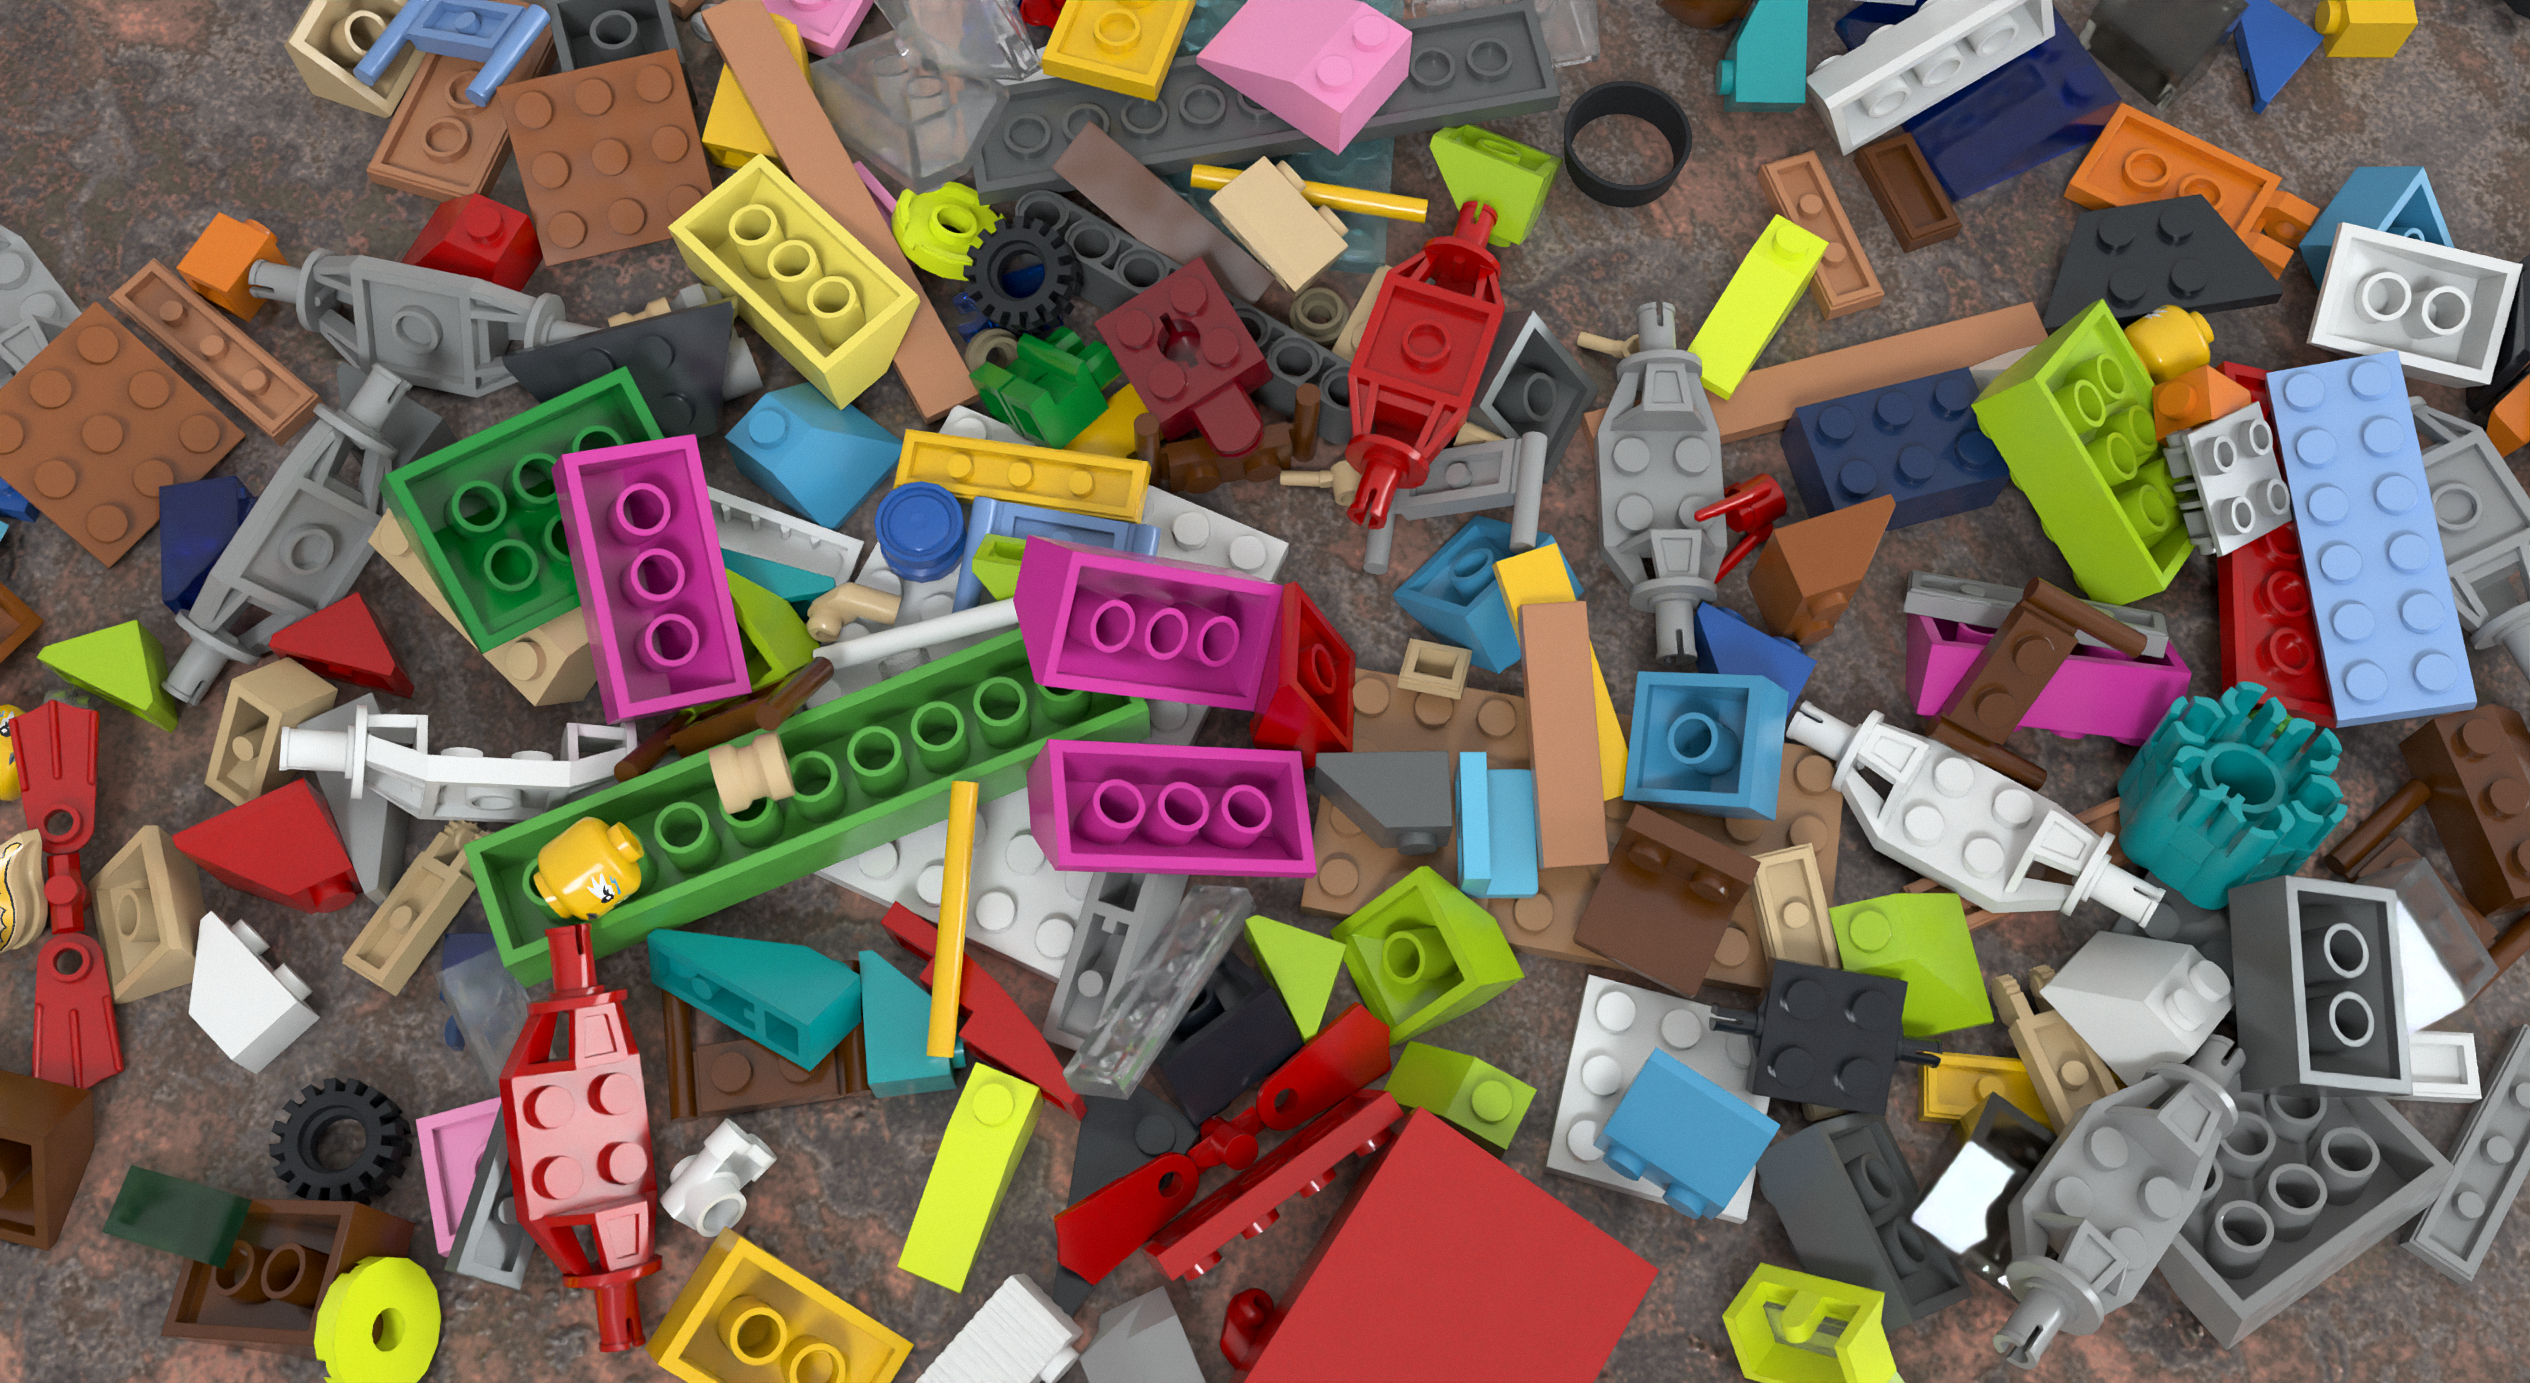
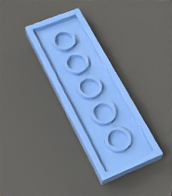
M2398 350L2266 373L2265 387L2285 484L2290 494V508L2336 728L2474 709L2477 704V697Z

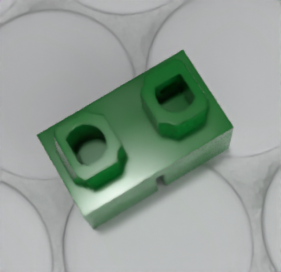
M1061 326L1044 341L1024 333L1017 344L1018 358L1004 369L987 361L968 375L994 420L1008 425L1016 434L1022 437L1025 436L1026 439L1041 447L1061 450L1109 409L1101 391L1122 375V372L1107 345L1094 341L1085 348L1081 338L1073 330Z

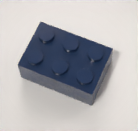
M1969 367L1795 408L1780 439V444L1809 519L1888 494L1892 495L1896 506L1884 532L1991 506L2011 476L2009 467L1994 442L1981 431L1977 415L1971 407V404L1978 398L1980 393Z

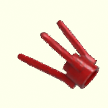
M1761 473L1742 484L1739 482L1733 483L1724 488V499L1714 502L1694 513V519L1697 522H1703L1725 514L1726 523L1733 531L1737 533L1745 531L1748 533V536L1723 558L1714 581L1715 584H1718L1758 544L1769 539L1774 530L1771 522L1785 516L1787 503L1784 493L1774 478L1768 474Z

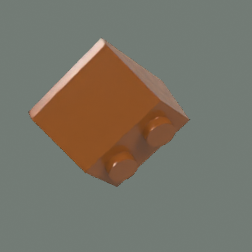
M1891 494L1772 531L1747 581L1771 637L1778 636L1791 641L1797 640L1800 646H1806L1819 642L1834 632L1835 624L1841 614L1849 607V601L1867 572L1894 511L1896 503Z

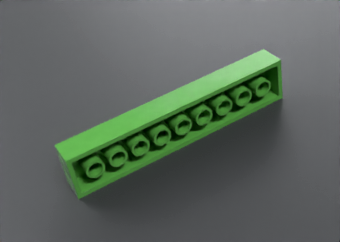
M1019 627L789 717L773 731L777 730L786 754L796 795L777 801L768 797L753 800L749 809L727 815L711 769L708 750L731 744L736 748L751 745L755 736L772 732L761 728L464 844L463 847L504 968L525 988L553 978L548 939L545 936L544 929L591 923L592 930L590 931L594 961L647 940V935L656 928L675 929L948 819L952 781L979 783L977 807L1027 787L1026 772L1048 739L1137 743L1150 738L1149 708L1145 699L1140 697L1042 686L1035 683L1022 632ZM584 817L598 818L610 827L618 822L623 823L634 834L644 851V856L637 860L642 875L638 890L596 920H582L575 915L565 919L558 915L545 901L534 882V874L540 871L537 858L541 848Z

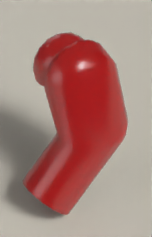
M1251 1287L1235 1294L1226 1307L1219 1345L1221 1352L1234 1370H1236L1274 1310L1273 1300L1270 1295L1260 1288Z

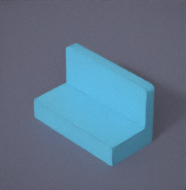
M1460 752L1454 771L1458 890L1468 898L1535 897L1538 892V871L1531 771L1527 769H1487L1486 752Z

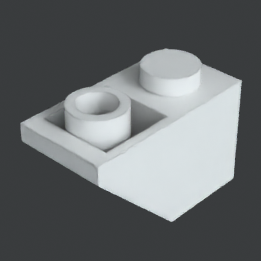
M210 911L200 920L189 1015L231 1060L257 1075L320 1018L304 1001L313 991L285 963L275 970L262 957L261 954L270 946L245 920L241 918L232 926L216 913Z

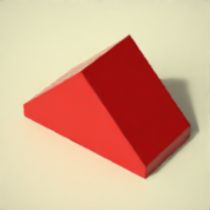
M359 592L274 633L268 645L280 659L289 656L319 677L408 699L411 698L415 688L378 615Z

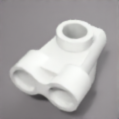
M728 1118L704 1140L705 1148L699 1154L684 1158L673 1168L670 1174L672 1185L660 1198L662 1206L674 1219L697 1230L700 1235L705 1237L717 1236L724 1226L731 1229L742 1218L747 1205L745 1197L739 1190L750 1180L756 1182L777 1160V1156L766 1143L753 1133L747 1134Z

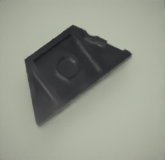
M2202 194L2079 213L2042 324L2049 337L2091 303L2102 298L2121 327L2131 325L2166 304L2179 306L2189 314L2197 311L2202 315L2277 304L2283 292L2279 282Z
M732 296L509 352L502 357L505 368L540 404L626 366L663 437L671 438L695 434L696 438L716 433L721 425L724 397L722 395L724 382L729 373L732 353L729 352L739 304L737 297Z

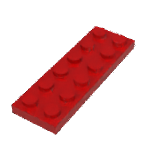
M2223 361L2215 370L2248 389L2251 393V403L2259 401L2264 420L2272 432V448L2281 479L2285 483L2265 387L2266 373L2274 371ZM2293 520L2244 546L2224 556L2217 557L2222 695L2231 687L2235 688L2238 682L2257 683L2267 688V690L2251 711L2261 709L2268 699L2276 696L2285 707L2287 714L2292 718H2302L2315 722V725L2338 729L2335 726Z

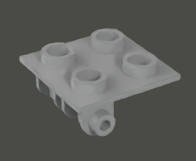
M2259 401L2248 404L2193 431L2191 428H2185L2165 435L2168 446L2163 448V453L2167 458L2172 478L2192 474L2194 476L2173 485L2175 492L2198 489L2199 495L2180 501L2179 507L2181 510L2203 507L2183 514L2190 536V544L2198 545L2201 555L2217 553V557L2224 556L2293 520L2290 510L2289 490L2281 479L2272 448V432L2264 420Z

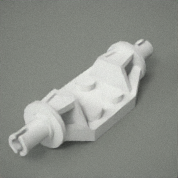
M1805 700L1800 706V711L1802 712L1797 711L1790 723L1786 737L1795 739L1836 761L1835 768L1837 771L1831 788L1842 792L1875 850L1928 879L1930 878L1950 891L1958 893L1961 897L1991 913L2061 910L2060 912L2070 916L2079 900L2086 902L2090 897L2145 928L2166 890L2157 888L2109 862L2112 856L2107 854V851L2115 839V835L2106 831L2104 836L2100 837L2057 803L1933 739L1883 723L1885 714L1877 710H1873L1863 724H1859L1854 728ZM1865 765L1893 784L1886 802L1858 774L1857 771L1863 769ZM2034 861H2038L2073 875L2071 881L2074 886L2025 878Z
M356 705L355 725H348L347 731L289 729L290 727L282 726L279 771L291 769L345 772V779H351L350 799L361 800L363 785L418 819L520 823L620 784L614 776V767L640 745V740L637 739L634 720L622 722L620 727L567 723L561 738L560 761H553L551 754L541 751L516 752L512 754L511 758L483 757L482 751L466 747L448 748L441 751V755H428V715L367 714V705ZM392 742L413 744V749ZM675 749L651 771L684 758H681L677 749ZM579 752H604L579 759Z

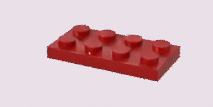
M1359 1088L1157 1231L1139 1247L1151 1267L1172 1282L1181 1275L1184 1276L1187 1282L1198 1278L1222 1259L1221 1254L1217 1250L1239 1233L1247 1240L1267 1229L1280 1217L1275 1207L1297 1191L1302 1198H1306L1329 1184L1337 1176L1332 1166L1353 1151L1356 1152L1358 1157H1363L1387 1142L1393 1136L1389 1125L1404 1115L1403 1111L1389 1091Z

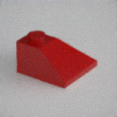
M473 193L442 202L400 263L479 278L521 292L542 261L543 254L537 233L528 215L478 193Z
M1296 581L1284 584L1255 704L1254 717L1250 720L1249 730L1256 749L1301 751L1303 770L1315 766L1316 753L1353 752L1354 700L1352 690L1355 686L1356 654Z
M304 778L172 835L175 847L226 887L311 915L316 912L329 913L340 910L354 902L357 897L356 894L363 892L327 800Z

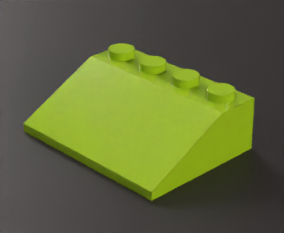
M2103 298L2091 303L1994 378L1971 404V407L1977 415L1981 431L1986 437L1992 439L2007 463L2012 481L2020 490L2025 492L2041 518L2042 528L2046 536L2057 544L2072 568L2074 580L2080 590L2088 594L2091 601L2121 606L2162 592L2167 588L2196 546L2190 544V536L2183 514L2203 507L2181 510L2179 507L2180 501L2199 495L2198 489L2175 492L2173 485L2194 476L2192 474L2172 478L2167 458L2163 453V448L2166 446L2156 441L2152 387L2156 385Z

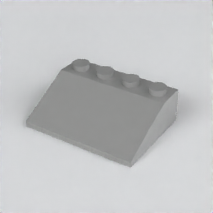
M2240 1070L2237 1071L2226 1087L2225 1091L2233 1099L2239 1113L2237 1126L2229 1136L2220 1140L2199 1203L2157 1263L2158 1268L2178 1298L2226 1350L2233 1347L2434 1203L2452 1175L2455 1167L2384 1097H2288L2241 1092Z

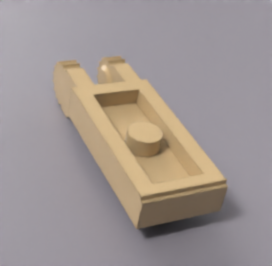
M449 820V824L444 825V831L438 833L426 851H421L388 895V898L385 899L342 957V963L396 997L476 888L463 845L495 832L490 830L486 832L481 830L480 832L481 828L474 821Z
M2045 964L2033 967L2028 974L2029 988L2032 991V996L2035 997V1003L2040 1014H2033L2024 993L2020 990V985H2018L2012 975L2006 974L1992 979L1990 991L1992 992L1994 1005L1998 1008L2002 1022L2010 1027L2008 1032L2056 1135L2059 1137L2078 1109L2119 1090L2104 1060L2039 993L2055 975L2054 969H2051L2050 965L2047 966Z

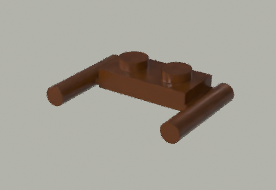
M1311 383L1300 385L1295 395L1294 423L1287 424V422L1265 425L1264 438L1259 448L1250 456L1240 460H1225L1210 449L1203 437L1165 444V447L1160 448L1159 421L1157 417L1150 413L1140 414L1134 420L1136 460L1148 461L1152 469L1149 485L1159 488L1161 481L1168 480L1171 493L1186 490L1192 494H1200L1212 491L1220 484L1243 479L1250 482L1271 480L1277 477L1282 470H1290L1291 456L1300 462H1308L1314 458L1316 454L1321 400L1320 389Z
M2038 576L2033 577L2027 583L2020 602L2016 603L1945 702L1941 712L1931 717L1926 726L1925 735L2037 792L2046 781L2047 771L2000 745L2004 744L2079 642L2075 636L2077 630L2085 632L2133 659L2137 658L2144 651L2147 645V636Z
M815 657L800 671L752 689L750 694L727 699L702 709L694 715L687 711L678 712L615 765V778L619 783H623L646 774L675 749H677L681 758H685L759 728L767 731L777 729L789 717L797 715L796 710L833 677L834 666L832 662L825 657Z
M2413 778L2326 854L2324 862L2332 872L2344 876L2348 880L2347 883L2396 890L2400 935L2444 979L2446 978L2451 983V989L2458 998L2472 1003L2530 949V910L2495 941L2493 938L2499 931L2401 835L2394 840L2389 836L2392 831L2431 797V792L2427 785Z
M859 960L841 961L849 966L853 972L860 975ZM664 989L661 990L670 1119L672 1123H688L699 1118L718 1117L838 1099L846 1096L861 1097L873 1094L868 1085L862 992L861 1022L811 1071H808L751 1038L696 1046V1051H693L690 1004Z

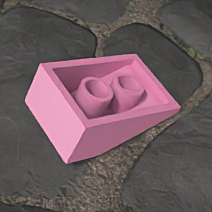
M1248 0L1197 55L1196 64L1339 155L1408 77L1413 33L1365 2L1357 0Z

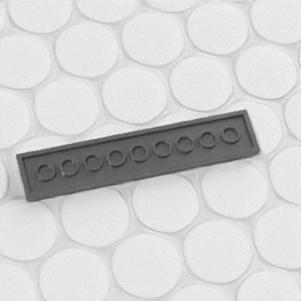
M1533 0L1396 21V23L1413 33L1408 77L1349 144L1558 109L1561 95ZM1198 54L1173 58L1156 102L1058 77L959 93L980 206L1019 200L1026 193L1035 190H1049L1054 193L1077 190L1051 167L1089 120L1155 176L1192 171L1195 164L1222 166L1258 160L1263 156L1270 158L1326 147L1196 64Z

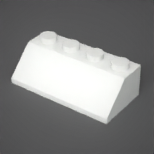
M1927 0L1919 8L1918 12L1897 25L1889 24L1877 29L1866 39L1863 45L1844 56L1835 55L1821 62L1815 68L1813 74L1806 77V87L1811 103L1842 155L1845 156L2055 36L2052 0Z

